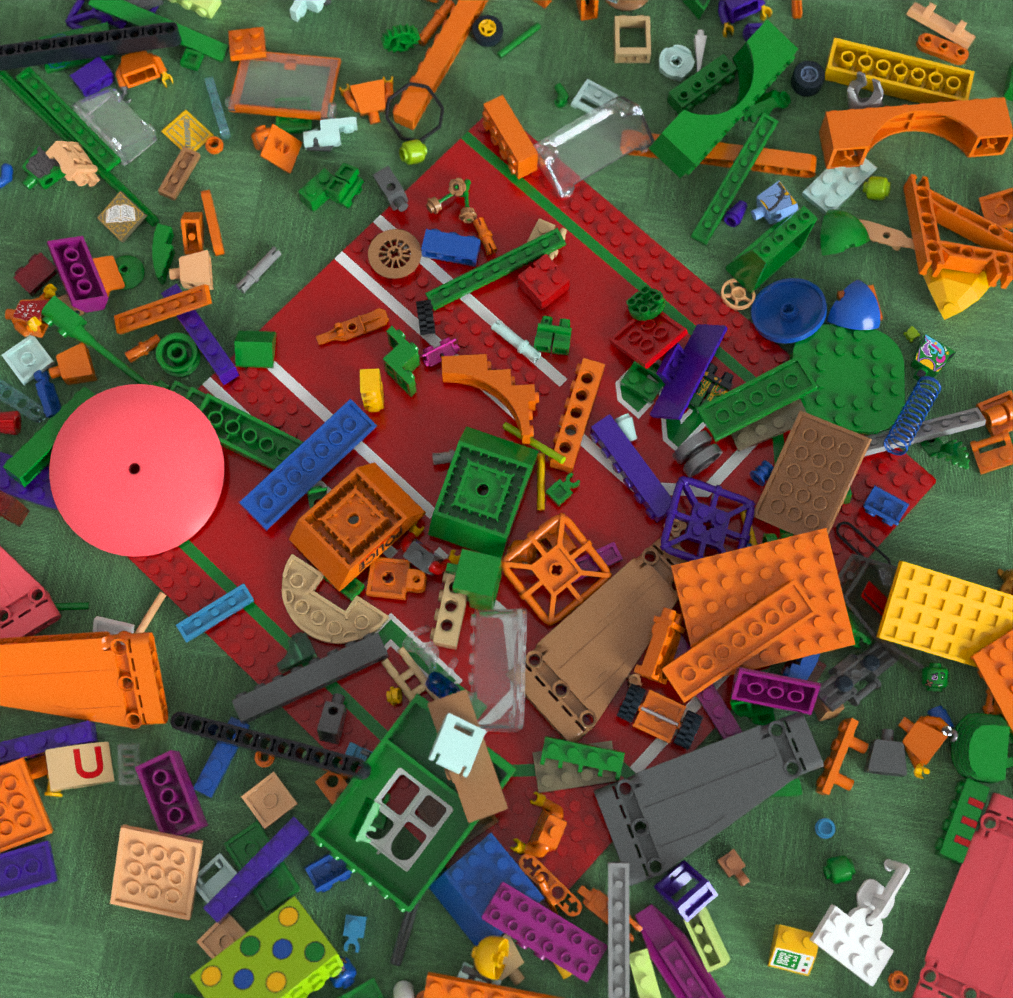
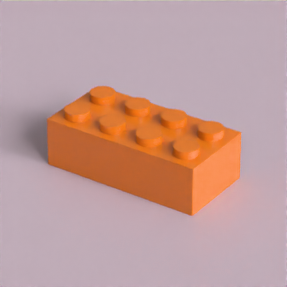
M501 95L484 103V112H482L484 121H482L485 130L491 133L494 145H498L500 148L499 152L503 160L506 159L509 163L510 172L520 179L536 171L538 152L504 96Z

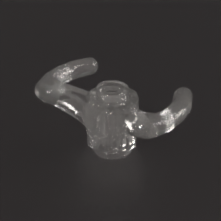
M425 625L411 631L406 636L402 646H404L407 652L416 653L429 668V679L437 683L452 674L457 666L458 659L452 658L449 666L442 673H438L437 659L439 658V648L432 641L422 644L412 642L420 634L430 631V627Z

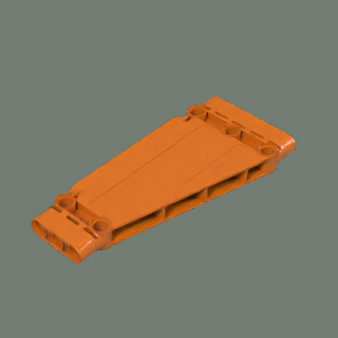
M103 631L0 638V706L137 729L141 725L166 724L168 721V708L154 635L152 632L130 633L128 631H121L118 634L110 635L109 632Z

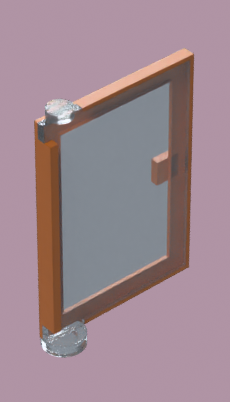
M266 52L267 57L240 60L231 97L227 96L225 99V106L229 112L310 120L336 119L337 105L333 103V98L340 71L341 58Z

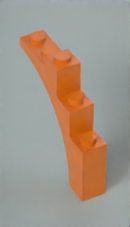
M487 354L441 356L443 382L471 385L497 398L514 417L520 430L522 445L530 444V437H534L533 425L529 424V420H533L532 411L535 410L536 403H539V392H535L534 384L515 385V376H511L510 369L491 370V361H487Z

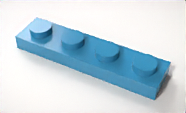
M243 583L176 624L184 640L189 642L255 600Z

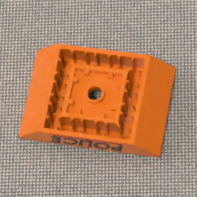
M374 462L357 467L298 520L289 540L340 592L421 519L426 512ZM352 516L359 517L358 522L355 524H350L349 519Z

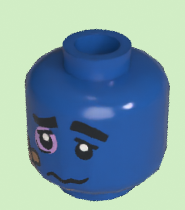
M339 956L344 966L337 976L330 977L329 980L335 988L343 987L346 989L354 983L353 979L357 972L348 957Z

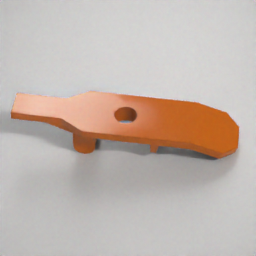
M378 308L370 313L359 315L342 323L338 322L334 324L332 330L316 336L319 345L333 340L346 341L385 326L389 318L385 310ZM353 325L356 328L354 330H350L349 327Z

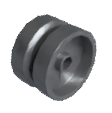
M706 430L692 436L673 453V457L678 464L685 463L683 471L688 477L695 476L706 469L723 452L717 444L709 445L712 437Z

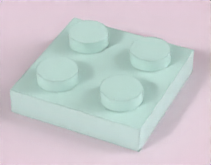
M32 335L2 354L4 360L23 385L34 379L33 374L36 371L41 370L43 373L55 364L36 337Z

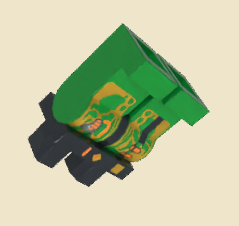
M710 363L687 408L696 412L705 396L707 397L702 405L729 392L732 386L733 375L724 372L721 378L717 377L715 373L718 367Z

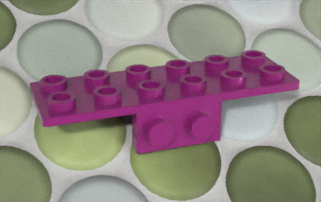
M501 882L481 916L484 921L516 939L518 946L525 950L529 947L534 950L533 954L544 961L547 958L585 982H588L607 949V945L505 882Z

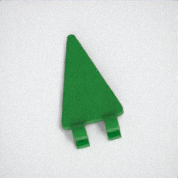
M844 598L855 641L853 646L860 649L861 645L859 642L861 639L868 645L871 644V639L861 632Z

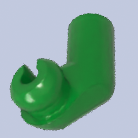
M558 83L554 86L558 94L554 104L557 108H563L568 101L569 95L563 85Z

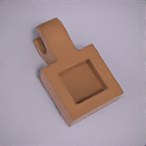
M735 849L717 860L728 878L734 875L742 887L750 882L741 870L746 865Z

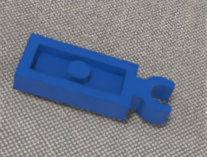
M38 370L33 374L38 382L35 384L38 391L37 394L41 400L44 414L47 418H51L60 411L61 404L54 384L49 382L48 372L42 373L41 370Z

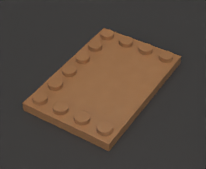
M799 411L756 505L754 517L794 535L826 528L829 534L872 439Z

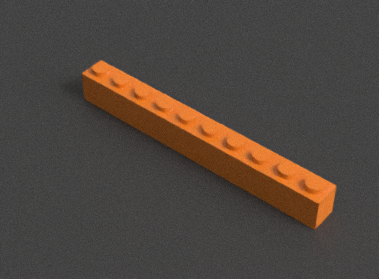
M458 0L456 6L454 5L451 8L448 20H444L440 34H436L433 46L428 48L425 55L426 58L419 63L416 75H413L409 82L428 85L435 94L471 32L473 23L479 18L488 0ZM409 86L407 90H404L401 95V101L394 106L392 111L394 122L414 130L432 99L429 91L426 88Z

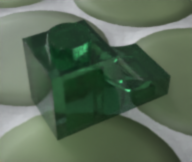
M298 632L291 636V639L288 640L289 650L286 656L276 665L283 674L318 657L306 632L303 634Z

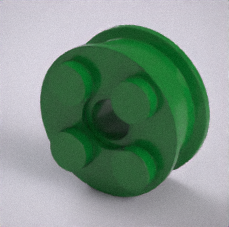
M172 333L165 336L158 343L156 358L163 371L168 375L185 377L193 373L198 367L200 352L190 336L183 333ZM182 352V355L180 357H174L176 353Z

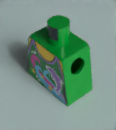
M925 334L920 340L910 364L912 368L916 369L913 378L917 381L923 376L935 378L956 352Z

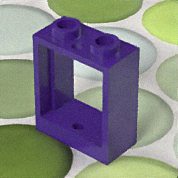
M685 860L653 886L663 901L686 922L690 921L718 896L710 882ZM691 879L698 883L679 901L675 902L671 898Z

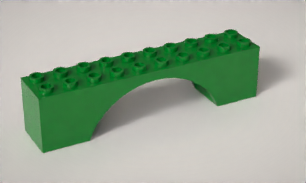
M767 19L732 58L737 67L739 78V91L735 106L726 112L714 115H701L683 110L648 149L680 179L684 174L689 175L796 58L794 54L798 48Z

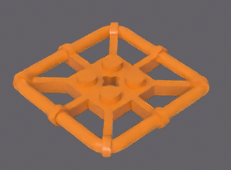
M565 513L552 517L534 533H529L527 538L507 553L502 560V570L506 577L518 590L521 599H525L547 626L560 622L602 587L609 578H612L608 565L593 548V543L590 539H586L575 523L568 516H565ZM558 523L556 545L545 552L537 539ZM564 525L569 528L581 544L572 554H569L562 545ZM531 544L542 555L532 564L510 562ZM586 550L602 572L582 570L574 559ZM553 565L561 566L559 569L560 574H552ZM510 567L530 569L539 580L526 589ZM581 575L601 577L581 595L571 585ZM541 585H544L550 593L548 615L531 595ZM567 587L575 597V600L554 616L556 595Z

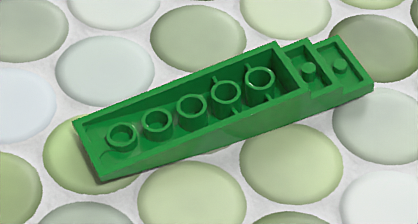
M176 380L170 388L171 391L185 397L203 412L215 429L222 447L271 470L278 467L303 443V441L209 393L205 394Z

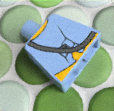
M778 181L757 196V208L751 211V215L755 221L764 217L769 224H774L796 211L798 203L783 184Z

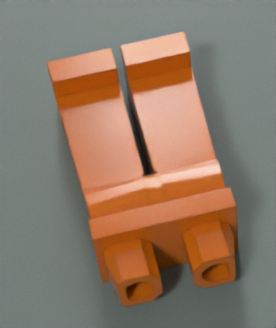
M663 607L661 616H654L653 636L642 666L636 664L635 673L666 685L668 679L661 668L674 660L681 638L680 633L684 634L685 628L681 626L683 620L681 614Z

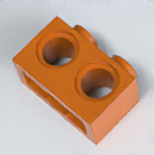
M328 771L316 780L315 783L333 805L347 787L348 783L345 780L348 777ZM334 776L337 777L339 780L337 786L329 787V779Z

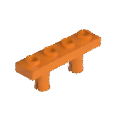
M847 718L839 724V734L837 739L835 738L831 744L832 751L830 756L824 761V771L816 781L817 788L815 792L821 795H830L834 784L849 791L852 789L854 780L840 774L839 770L848 747L862 754H865L869 747L868 743L854 737L859 721Z

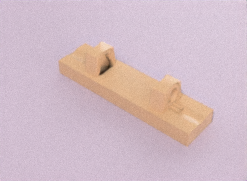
M917 2L910 7L906 15L965 49H968L976 38L975 35L964 30L967 23L963 20H960L955 25L934 13L936 5L931 2L926 8Z

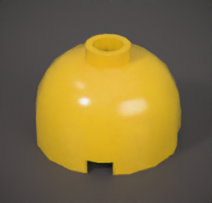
M492 935L483 938L478 946H474L472 958L474 959L476 970L482 976L499 980L506 966V964H502L504 956L508 958L509 953L508 939Z

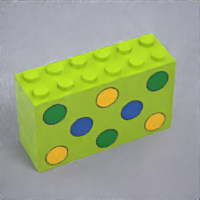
M294 896L193 973L190 978L204 998H307V995L312 991L322 988L327 979L337 976L344 964L337 951Z

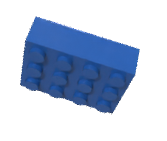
M492 833L445 871L429 888L475 946H478L479 942L485 937L492 935L501 936L504 933L481 918L501 882H505L538 903L544 898Z

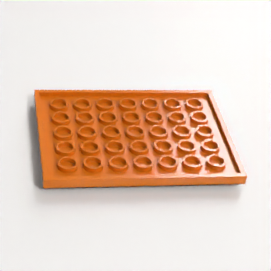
M826 528L670 566L691 648L793 579H796L817 610V614L737 668L753 670L855 645ZM736 668L728 674H726L725 676L735 674Z

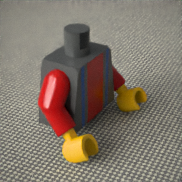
M417 522L409 529V532L400 543V548L405 552L403 557L424 573L433 576L445 572L447 563L457 565L460 559V555H454L456 550H451L448 559H443L419 541L416 537L421 534L424 527L421 529L417 528Z

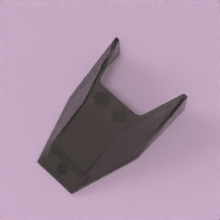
M851 554L838 574L845 605L869 635L911 673L922 670L924 666L899 650L894 642L876 637L882 616L861 597L865 586L870 581L888 598L897 566Z

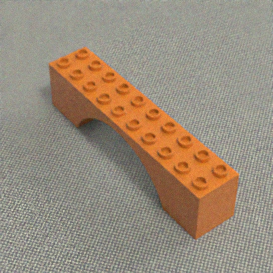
M1005 97L976 98L952 102L940 101L937 103H920L915 105L904 104L901 106L878 108L867 107L865 109L841 111L831 110L825 113L819 130L826 169L860 167V165H863L867 153L875 144L888 136L901 132L918 131L940 136L956 145L968 158L1003 155L1013 137V128ZM980 140H981V141H982V145H981L979 148H976L977 145H978V143H980Z

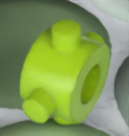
M913 326L903 333L910 342H913L916 337H920V333Z

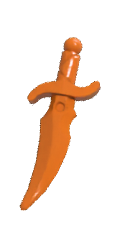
M539 873L536 875V880L540 891L546 899L550 910L558 915L554 897L544 875Z

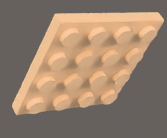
M123 824L120 829L110 904L190 920L193 913L203 841Z

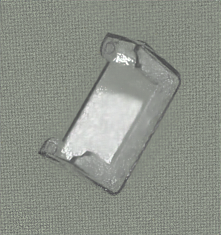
M619 96L534 144V147L538 152L537 164L561 198H566L573 194L575 190L574 185L633 150L648 151V148L655 140L640 105L623 96Z

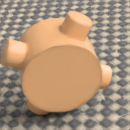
M637 673L631 676L628 674L626 677L628 678V687H630L631 683L640 687L643 684L640 682L641 678Z

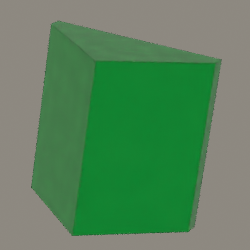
M239 330L234 340L236 367L274 368L276 332Z

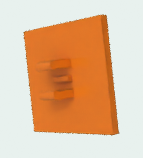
M272 124L260 156L290 174L303 142Z

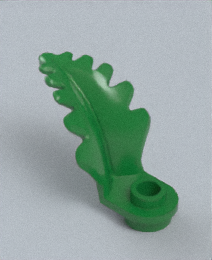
M772 90L768 93H763L742 116L743 121L746 122L748 117H750L751 122H755L757 117H761L763 112L769 115L776 107L786 109L791 103L790 96L785 91ZM735 103L734 105L731 104V107L729 109H732L735 106Z
M938 437L932 439L933 443H929L927 440L920 442L921 447L929 457L937 456L938 459L946 457L945 461L952 460L951 463L953 465L958 464L959 468L962 467L965 470L969 468L968 463L970 459H966L969 453L963 452L966 450L965 446L959 448L963 443L962 441L955 443L957 439H953L943 444Z

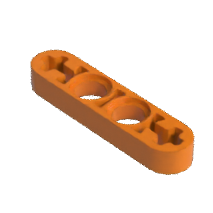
M210 189L201 191V197L213 249L216 256L223 255L225 250Z
M528 854L521 856L519 860L521 870L537 886L536 875L540 872L547 873L549 877L547 885L551 893L552 889L556 886L561 887L564 892L561 898H554L556 905L568 916L574 917L579 915L582 911V904L579 899L535 856ZM524 858L527 860L531 858L533 860L531 864L535 868L537 865L541 867L535 872L533 877L529 874L533 870L529 867L526 869L523 867ZM567 894L571 896L567 900L578 904L576 906L578 909L576 913L574 911L568 912L569 906L566 903L563 906L559 903L565 899Z

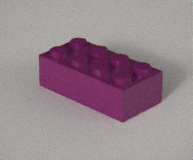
M170 750L135 767L159 832L185 837L208 826L179 751Z

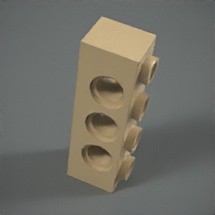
M445 571L442 580L445 583L444 590H440L438 601H441L440 609L436 608L434 616L437 624L436 628L432 627L430 639H433V645L457 650L467 595L453 593L449 590L454 583L455 575L448 574ZM449 603L456 605V609L452 612L445 609ZM445 622L452 624V628L448 631L441 628Z

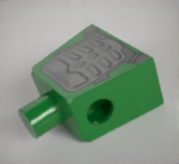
M40 145L34 149L22 166L27 177L21 183L28 190H31L36 184L45 190L66 175L61 171L57 160L50 159L46 155L47 151Z

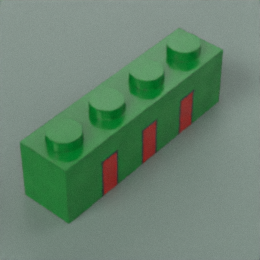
M969 778L958 781L955 787L957 794L948 806L949 816L944 819L941 826L943 830L941 838L938 837L934 845L936 849L935 855L955 864H963L990 787Z

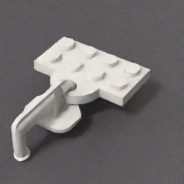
M886 859L884 862V867L887 871L895 870L886 887L874 879L865 880L856 894L858 907L845 914L838 907L831 904L810 938V941L872 987L894 952L880 941L883 933L881 919L886 918L895 903L894 897L910 871L908 865L891 859Z

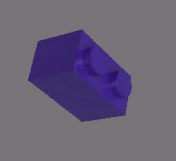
M101 57L95 58L70 75L74 85L86 100L95 96L100 90L110 86L115 81L112 71Z

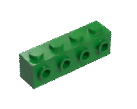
M723 53L668 93L667 102L678 115L683 110L691 112L697 104L704 103L711 94L718 93L725 84L732 83L736 78L737 67Z

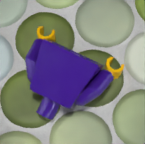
M720 0L718 2V15L721 25H724L723 37H727L726 30H729L731 35H733L734 28L728 22L732 24L760 10V19L765 21L767 18L766 14L770 18L772 9L765 7L766 3L764 0Z

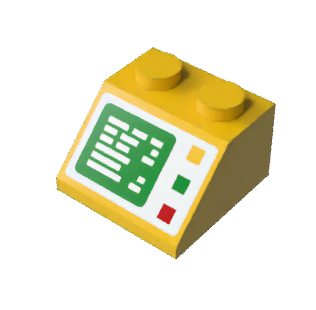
M775 924L767 966L809 976L818 950V946L810 941L813 933Z

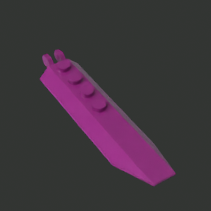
M653 904L635 915L637 923L643 928L641 934L649 956L676 998H726L711 974L707 972L702 960L686 935Z

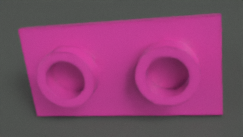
M447 337L439 341V346L434 348L431 345L423 349L424 353L420 357L425 356L426 359L423 360L425 366L432 367L441 362L442 359L439 355L441 353L443 356L456 355L460 351L458 345L453 344L456 339L450 340Z

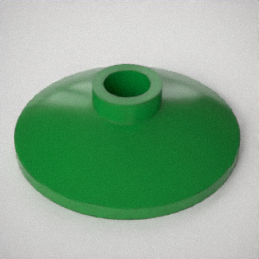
M130 255L120 256L115 259L125 287L121 290H130L137 287L145 275L142 262ZM128 268L126 272H122V270Z

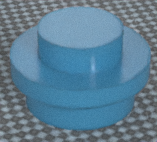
M828 818L819 819L815 824V832L820 838L828 839L834 835L835 825Z

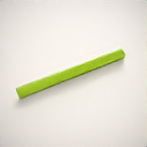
M507 422L503 424L502 428L521 439L519 429ZM530 437L529 445L561 464L565 462L566 457Z

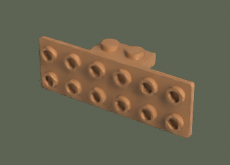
M462 690L428 703L437 733H439L445 715L448 713L480 728L467 690ZM457 725L454 726V729L468 736L472 733ZM484 738L467 777L462 776L464 766L459 774L444 768L447 779H452L453 783H455L469 823L508 808Z

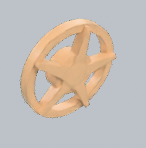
M735 278L726 281L721 289L722 301L734 310L749 308L755 300V291L752 293V299H749L745 296L746 289L744 287L734 286L733 283H739ZM730 285L731 293L724 294L725 287ZM726 298H731L734 301V305L731 304ZM745 301L748 303L743 306H738V302Z

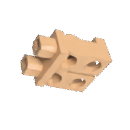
M56 141L47 150L46 155L50 159L57 160L61 171L66 174L65 178L67 181H75L78 186H83L87 183L89 187H93L100 180L95 174L99 169L96 165H93L78 142Z

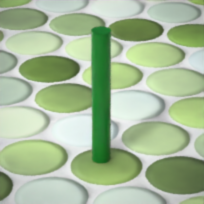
M538 22L498 51V57L500 59L541 29V25Z

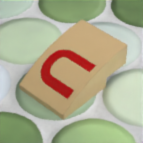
M109 742L88 743L45 750L52 792L72 788L78 789L115 781Z

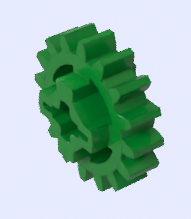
M408 24L392 26V29H386L387 33H382L383 37H381L383 48L387 49V52L393 51V53L409 51V48H414V44H418V40H420L418 28Z

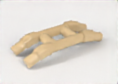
M404 646L397 650L409 667L404 673L400 675L388 658L381 662L410 702L417 693L421 694L425 690L434 701L442 698ZM415 675L421 684L411 691L405 681Z

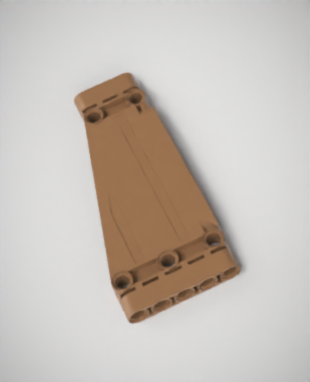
M661 537L649 548H646L640 556L632 559L547 634L536 645L534 650L528 652L525 658L506 673L512 683L564 740L578 742L586 733L594 728L649 645L653 636L654 616L660 617L663 607L673 609L678 601L677 591L672 588L674 579L670 566L688 561L662 551L660 548ZM679 544L672 546L673 548L686 552ZM645 555H653L655 561L648 562L645 559ZM535 656L539 658L540 662L537 665H531L529 658ZM557 686H564L566 693L558 695L555 688ZM585 715L593 718L591 725L583 723L582 718Z

